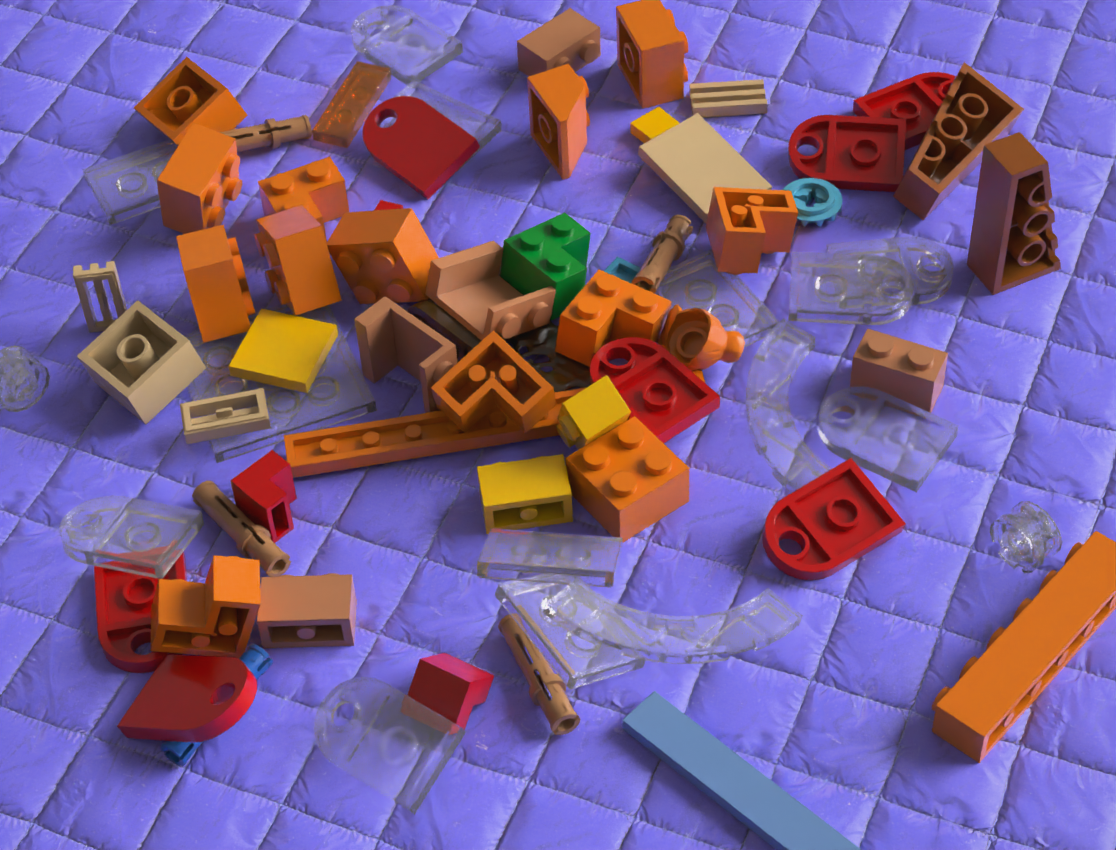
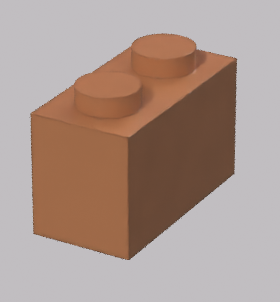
M567 9L517 41L518 70L527 76H532L569 63L575 72L601 56L600 27L573 9Z
M867 328L853 355L850 391L930 416L944 386L948 353Z
M329 573L315 576L281 575L278 577H261L260 607L257 624L263 648L354 646L357 599L352 574L339 575Z

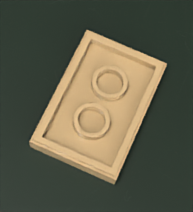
M698 113L639 146L638 156L705 223L707 222L713 187L772 189V186Z

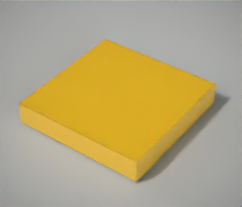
M261 308L228 366L230 376L308 393L338 336L337 325Z

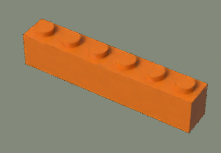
M1095 531L1084 544L1077 542L1072 547L1065 559V565L1058 572L1051 570L1047 574L1039 588V593L1033 600L1029 598L1023 600L1014 614L1013 622L1006 629L999 627L993 633L987 644L986 651L981 657L973 656L968 660L960 673L959 681L952 688L945 686L938 693L932 704V710L935 712L932 727L934 734L976 762L980 763L1116 609L1115 541Z

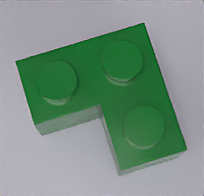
M563 213L509 237L503 241L500 277L523 295L552 286L556 293L550 320H554L560 317V314L585 286L591 233L569 215Z

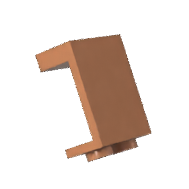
M495 241L432 260L425 293L426 296L464 325L480 340H483L493 330L505 340L549 324L556 290L549 286L523 295L499 276L503 248Z
M384 296L354 319L363 376L375 384L394 368L400 366L421 381L425 413L440 411L435 404L431 387L457 364L456 345Z

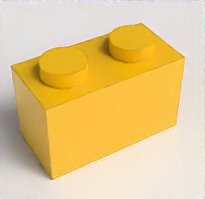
M606 375L562 403L557 417L560 424L556 426V429L569 448L575 445L577 450L627 421L631 411Z
M563 454L477 466L479 494L486 534L573 522L572 493Z

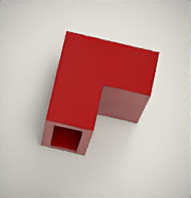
M271 450L230 480L236 505L255 524L264 526L271 535L270 539L276 543L294 529L289 504L297 499L290 463Z
M447 653L419 659L401 713L450 737L462 734L466 728L473 706L485 703L495 675Z

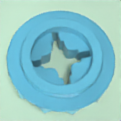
M817 178L798 179L789 183L783 189L792 192L798 210L796 221L800 220L804 227L808 223H815L821 227L824 220L834 221L836 214L841 212L842 195L833 184ZM812 197L815 198L816 203L813 207L805 206L811 201Z

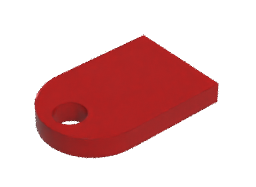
M927 72L913 76L853 100V112L861 117L906 119L905 150L920 145L956 76L942 72Z
M413 96L390 98L376 106L365 120L362 132L364 144L373 159L427 200L480 148L475 137L425 101ZM389 117L397 118L392 126L387 128L380 127V124Z
M843 115L811 117L798 125L790 137L788 159L791 169L800 179H822L833 184L837 189L895 192L903 178L906 119ZM802 145H812L818 151L814 155L805 156L800 154L797 149Z
M638 337L620 338L602 346L591 360V385L607 375L631 411L627 420L635 416L663 443L720 407V396L663 346L652 340ZM617 358L628 361V363L620 366L609 362Z
M850 458L779 500L768 513L762 531V542L768 558L779 570L794 578L819 580L833 575L903 531L906 523L854 460ZM792 539L801 546L802 552L796 555L787 554L780 548L779 541Z
M183 547L95 561L94 575L98 638L108 661L115 667L127 672L148 673L155 671L166 655H182L180 653L157 651L140 655L135 653L140 645L151 643V606L158 580L181 579L187 581L186 559Z
M166 655L117 727L127 738L191 743L207 741L224 733L243 717L255 698L257 680L245 663L235 657Z

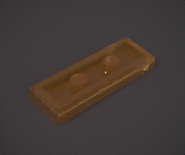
M357 61L313 128V140L348 148L392 79L391 69Z

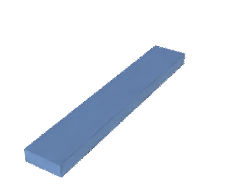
M656 691L652 692L622 720L624 731L776 850H862Z

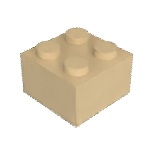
M138 300L77 355V358L94 382L145 425L206 369L191 342Z

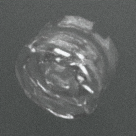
M15 345L0 350V405L10 412L27 410L44 395L49 386L50 375L48 369L37 359L33 358L32 354L24 347Z
M1030 501L1019 502L1011 509V514H1003L990 527L992 542L998 540L1002 548L998 551V554L1013 569L1018 566L1023 567V573L1033 572L1044 563V558H1051L1061 550L1062 539L1056 523L1044 509Z

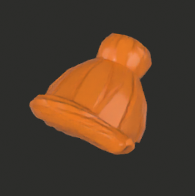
M676 304L668 313L658 339V344L669 351L689 370L693 371L707 369L719 360L726 363L737 362L742 355L745 341L744 336L738 331H725L718 318L708 311L700 308L682 310Z

